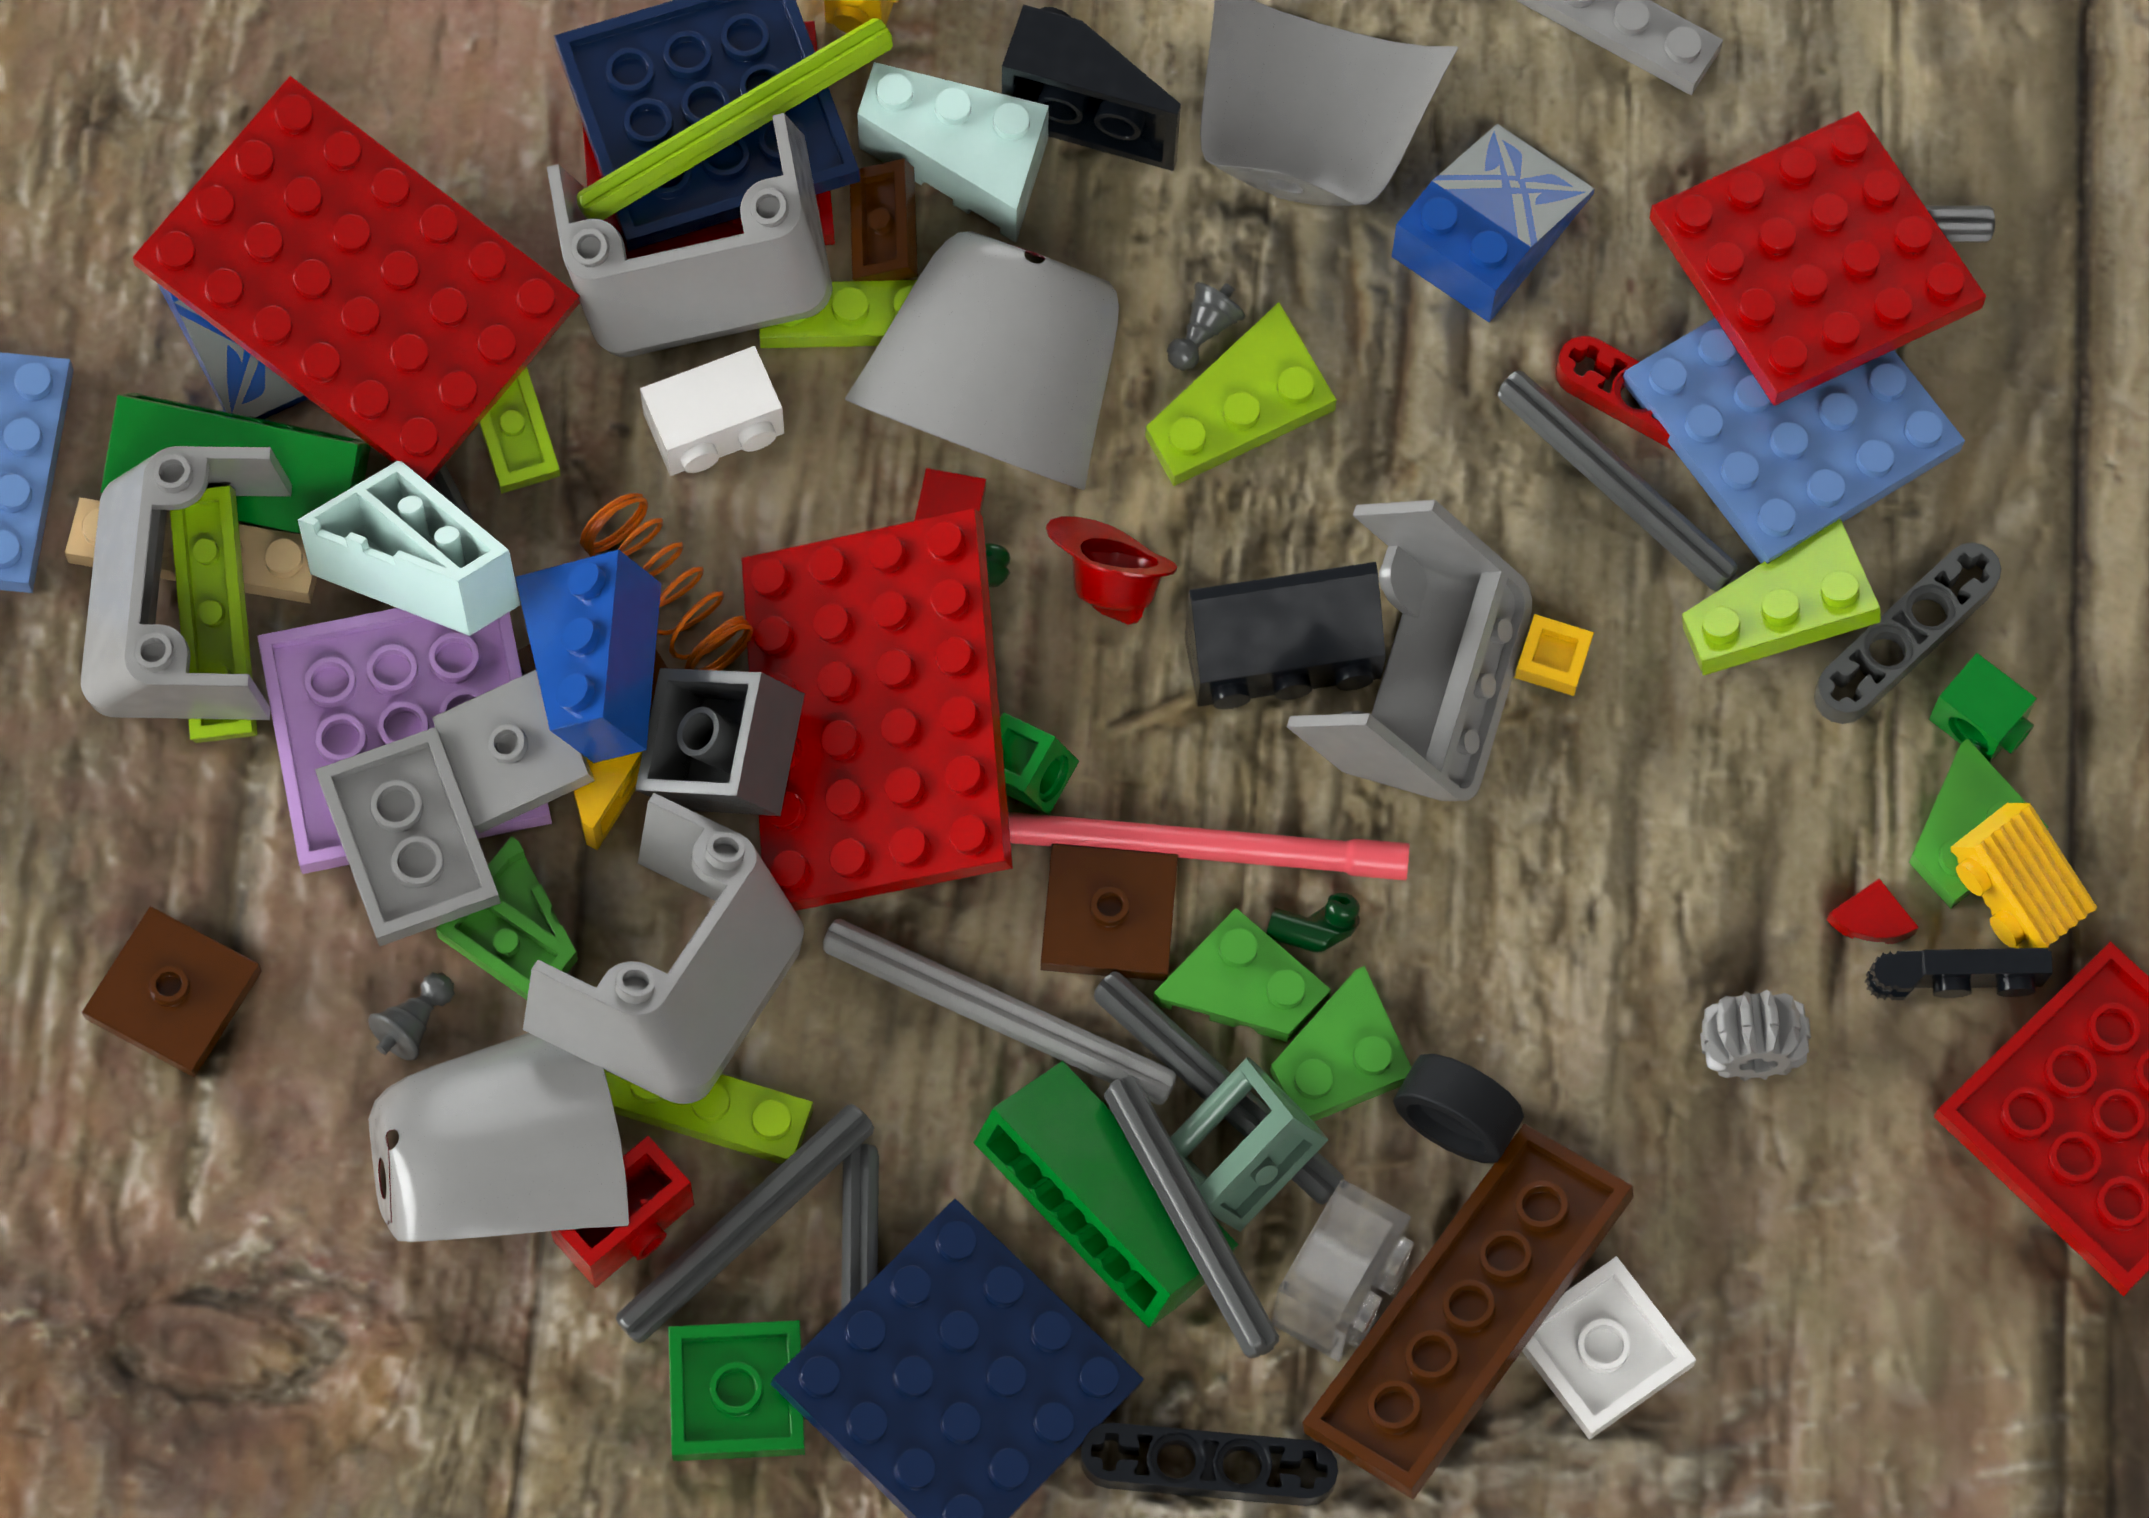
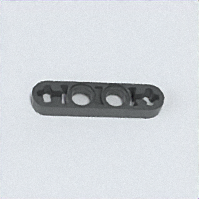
M1973 542L1961 544L1953 549L1881 616L1880 623L1871 625L1833 660L1820 675L1815 688L1814 700L1816 708L1822 716L1831 722L1840 724L1852 723L1863 717L1983 605L1994 592L2001 575L2000 561L1993 550L1983 544ZM1975 565L1981 568L1983 573L1980 580L1975 578L1969 580L1959 590L1956 597L1950 588L1956 584L1962 568L1969 570ZM1921 600L1934 601L1945 611L1946 620L1939 626H1925L1914 617L1912 606ZM1881 639L1892 640L1902 649L1903 661L1894 666L1881 665L1871 656L1870 645ZM1858 669H1860L1866 677L1859 683L1853 700L1849 697H1845L1840 701L1835 700L1832 697L1835 684L1841 688L1846 686L1856 677Z

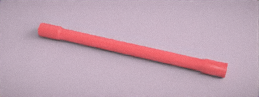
M1008 812L1010 842L1012 844L1052 847V844L1175 854L1178 855V858L1335 871L1344 872L1356 877L1407 880L1409 843L1356 838L1343 841Z

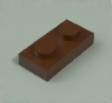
M903 158L859 168L860 182L850 184L852 279L854 281H884L918 277L914 167Z

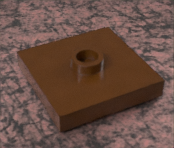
M1052 844L1040 970L1107 976L1116 971L1120 972L1125 978L1165 981L1168 978L1178 855Z
M150 906L83 1009L82 1014L89 1022L195 1078L262 970L257 962Z

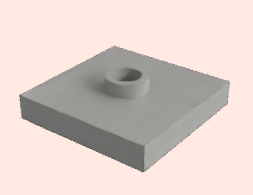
M536 670L432 717L472 825L479 833L595 781L586 757L550 731Z

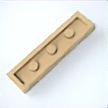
M79 497L65 549L68 563L93 567L99 500ZM167 512L160 579L176 581L170 512ZM239 524L245 593L311 604L317 577L310 573L301 534Z

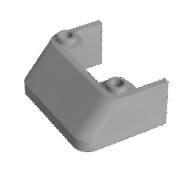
M785 113L772 116L783 175L758 181L744 194L740 206L744 234L627 260L621 234L608 222L600 219H586L580 211L576 195L579 191L583 190V185L559 164L547 167L562 257L575 291L580 295L579 301L593 337L606 351L618 357H632L812 317L825 308L832 294V281L805 135Z
M168 447L117 477L104 489L99 504L81 671L82 692L91 706L100 714L116 718L270 720L271 708L249 674L189 673L190 649L187 642L176 629L167 625L155 624L167 510H179L193 505L203 496L206 488L229 485L235 489L236 496L291 497L292 484L271 447Z
M1436 500L1356 505L1353 516L1388 546L1379 571V583L1387 600L1402 613L1372 714L1362 711H1347L1334 715L1290 716L1287 728L1346 774L1439 801L1470 800L1480 788L1531 618L1532 595L1529 585L1522 575Z
M653 793L647 804L638 864L716 902L668 973L642 962H623L610 968L598 986L594 987L537 960L531 970L523 1030L589 1063L601 1066L604 1070L670 1102L688 1104L703 1099L711 1091L800 953L804 926L762 858L745 836Z

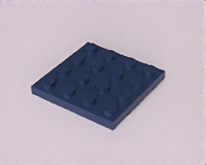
M672 0L554 35L556 50L602 178L815 53L796 0ZM828 87L785 112L786 116L805 135L816 195L860 182L858 165ZM773 120L616 212L615 216L627 250L632 251L741 218L740 206L746 191L758 181L783 175Z
M954 1199L773 1377L771 1385L908 1518H1011L1076 1452L1091 1429L1103 1424L1141 1385L1144 1378L959 1201Z

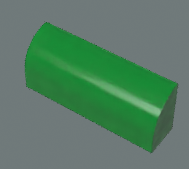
M138 393L117 395L100 492L103 493L107 485L117 477L168 447H271L292 484L291 497L236 496L238 521L301 534L298 524L299 518L365 480L371 446L362 439Z
M1063 1060L992 1109L973 1143L1148 1328L1175 1310L1205 1284L1114 1114ZM1217 1222L1231 1250L1234 1252L1239 1244Z

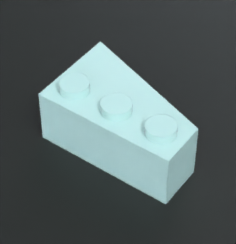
M874 62L857 113L859 148L883 163L905 158L914 167L916 183L921 186L924 182L952 198L953 205L967 214L973 211L1000 227V234L1016 243L1048 141L1049 105Z
M402 461L394 462L298 519L310 573L326 581L469 636L520 606L509 550Z

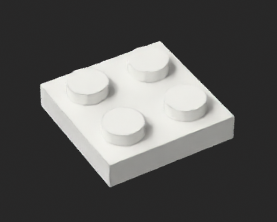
M1617 1256L1564 1292L1522 1350L1589 1440L1694 1367L1696 1358Z

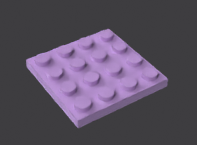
M399 608L257 635L296 851L302 874L349 865L315 769L434 728L435 724L432 717L521 677L522 671L510 612L471 636ZM548 803L543 804L482 833H479L474 828L477 838L552 824Z

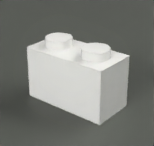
M755 346L640 388L644 417L670 476L683 471L687 473L704 471L713 466L720 457L742 449L747 452L760 450L771 444L776 439V436L784 434L782 406Z

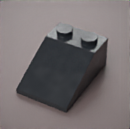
M1023 4L1002 64V94L1049 105L1048 137L1174 171L1177 162L1181 104L1082 20L1071 18L1066 12L1054 7L1039 9Z

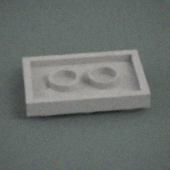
M436 727L315 769L379 947L501 903Z

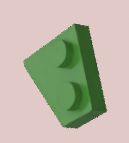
M1966 739L1959 746L1909 861L1911 866L1950 909L1972 893L1958 877L1956 866L1959 863L1957 857L1951 852V846L2006 803H2026L1969 739ZM2042 820L2043 824L2045 825V827H2046L2047 830H2048L2049 827H2048V826L2044 823V821Z
M511 836L488 864L501 903L441 924L436 928V933L440 940L527 1000L531 970L537 960L568 973L578 961V957L564 927L560 924L553 911L552 904L545 890L539 884L530 867L520 842Z
M1235 908L1154 992L1153 1001L1162 1008L1172 1010L1174 1005L1210 1015L1209 1021L1231 1027L1248 1026L1254 1029L1257 1034L1288 1042L1330 998L1331 989L1241 911Z
M1365 966L1356 969L1271 1064L1270 1073L1274 1082L1313 1121L1401 1087L1412 1068Z

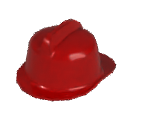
M1061 516L1051 519L1046 525L1048 537L1072 556L1074 588L1077 596L1091 604L1102 615L1127 625L1136 624L1142 618L1144 609L1155 598L1161 578L1173 575L1177 571V566L1173 561L1153 553L1121 530L1097 520L1077 516Z

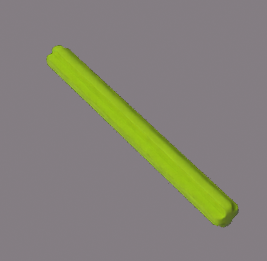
M872 18L579 191L576 198L580 211L586 219L604 220L770 122L773 120V115L785 113L891 50L893 38L889 29L879 18Z

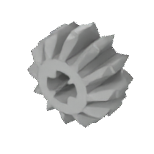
M1768 990L1758 994H1750L1745 991L1741 996H1725L1719 1000L1718 1004H1712L1704 1009V1019L1702 1020L1703 1033L1700 1034L1702 1053L1706 1056L1707 1067L1717 1071L1719 1076L1725 1078L1738 1076L1743 1081L1759 1077L1766 1080L1768 1076L1775 1074L1787 1075L1791 1072L1792 1068H1798L1807 1062V1053H1809L1808 1039L1811 1038L1809 1018L1805 1015L1804 1004L1795 1001L1793 996L1786 993L1772 995Z

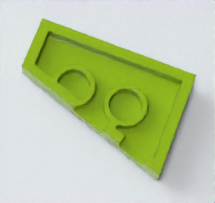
M1278 302L1146 426L1145 438L1172 485L1176 486L1335 411L1337 399L1281 304Z
M1841 519L1833 522L1768 564L1764 561L1682 613L1683 630L1703 676L1881 622L1879 603Z

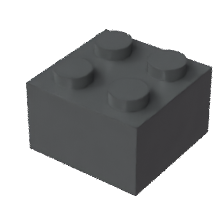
M660 668L649 719L647 750L642 753L635 791L649 797L656 793L691 811L781 816L805 694L762 672Z

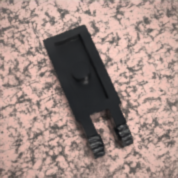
M2048 948L1931 949L1897 951L1896 954H1892L1890 951L1888 954L1882 953L1880 957L1875 959V963L1873 962L1869 969L1870 971L1866 974L1867 979L1865 983H1867L1868 987L1866 989L1871 991V995H1875L1877 999L1883 998L1884 1000L1888 997L1891 1000H1904L1915 988H1933V996L1940 998L1964 997L1972 993L1971 988L1996 987L1997 995L2028 996L2036 992L2035 987H2042L2052 975V951H2048Z

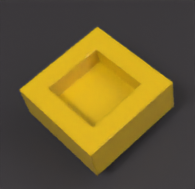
M1534 614L1514 678L1574 696L1594 632Z

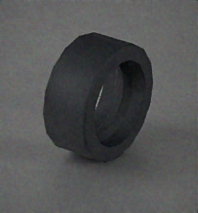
M1421 1054L1393 1099L1399 1115L1422 1136L1447 1151L1481 1163H1496L1502 1157L1524 1118L1518 1101L1495 1080L1470 1065L1438 1054Z

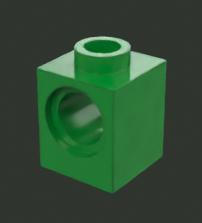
M1976 653L1938 697L1929 720L1960 744L1969 739L1991 763L2002 749L2013 754L2029 735L2034 724L2027 720L2037 698Z
M1003 712L1000 718L1006 794L1042 813L1050 815L1079 760L1055 736Z

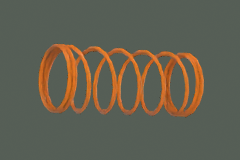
M625 494L609 502L588 521L581 533L580 545L592 557L596 553L606 551L624 540L618 549L629 556L645 546L660 532L663 526V519L653 518L639 526L646 515L648 502L642 494ZM639 502L634 514L622 527L603 540L595 542L598 533L605 523L618 510ZM658 523L647 537L624 551L637 535L651 525ZM675 542L664 547L642 568L647 571L663 555L678 547L676 552L666 562L649 574L654 577L661 573L680 556L684 546L683 543ZM693 567L677 577L660 595L659 608L670 604L692 589L701 579L704 572L703 567ZM698 572L689 584L665 599L679 583L688 576ZM723 591L712 592L702 598L683 616L676 628L669 630L657 629V634L659 635L672 634L669 652L673 658L687 660L685 669L694 670L705 654L720 647L739 630L744 629L737 642L716 661L698 669L721 671L731 664L746 649L747 642L751 641L753 635L752 626L749 625L747 620H744V616H734L706 636L690 654H678L674 649V643L679 632L694 626L710 615L721 604L724 598ZM718 596L717 600L707 610L687 622L699 608Z

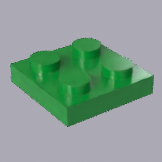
M800 1320L668 1326L671 1451L673 1461L805 1455L804 1416L771 1385L773 1377L801 1351Z

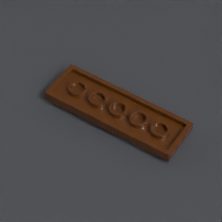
M1523 1124L1509 1143L1502 1157L1494 1163L1303 1420L1304 1433L1414 1500L1634 1198L1633 1186L1528 1125Z

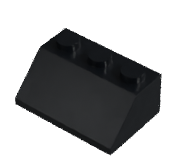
M1376 562L1189 590L1185 643L1197 706L1213 705L1217 709H1234L1247 704L1252 698L1275 695L1280 700H1293L1308 695L1312 689L1337 686L1338 689L1344 691L1357 690L1370 685L1373 680L1381 679L1386 653Z

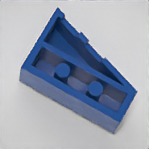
M619 549L516 576V584L550 731L593 763L646 751L662 583Z

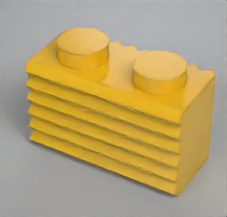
M2006 803L1951 846V852L1957 857L1959 863L1956 866L1958 877L1970 892L1984 898V904L1991 909V914L1993 915L1990 918V925L1993 931L2004 944L2011 948H2048L2051 943L2058 941L2060 936L2066 934L2070 928L2077 926L2079 921L2085 919L2089 913L2094 912L2097 908L2031 803Z

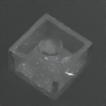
M1341 1179L1278 1288L1272 1318L1273 1326L1338 1362L1342 1360L1350 1345L1357 1349L1378 1319L1376 1313L1383 1300L1379 1296L1380 1291L1382 1290L1392 1295L1410 1261L1407 1258L1414 1246V1242L1406 1238L1411 1216Z

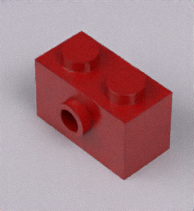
M646 1136L623 1156L627 1181L628 1226L551 1231L553 1242L595 1288L633 1256L637 1260H642L654 1252L667 1236L664 1230L695 1205L691 1182L649 1136Z

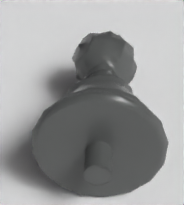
M1197 282L1195 284V295L1191 304L1190 320L1186 327V339H1174L1167 349L1168 361L1173 367L1182 371L1193 369L1198 364V347L1202 343L1218 335L1221 331L1237 323L1239 320H1244L1245 313L1230 299L1235 289L1229 284L1225 283L1220 291L1205 283Z
M432 972L430 975L425 976L420 984L421 996L410 998L406 1002L389 1007L380 1013L370 1014L368 1018L369 1027L374 1036L380 1041L376 1046L380 1053L386 1055L391 1051L398 1057L408 1061L417 1059L420 1050L419 1046L423 1034L427 1030L426 1025L430 1013L434 1009L433 1006L439 1005L443 1007L451 1001L455 994L453 990L454 983L444 973L437 974Z

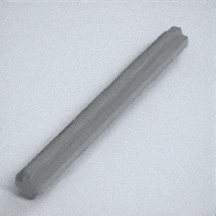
M835 919L825 934L823 950L833 957L1054 1058L1063 1060L1065 1063L1109 1083L1130 1075L1134 1076L1139 1080L1148 1099L1157 1105L1164 1104L1170 1096L1176 1080V1073L1170 1068L843 919Z

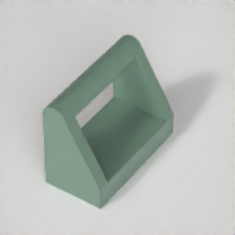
M1248 1057L1170 1137L1212 1215L1239 1232L1329 1140L1316 1123ZM1254 1088L1272 1111L1207 1177L1187 1156Z

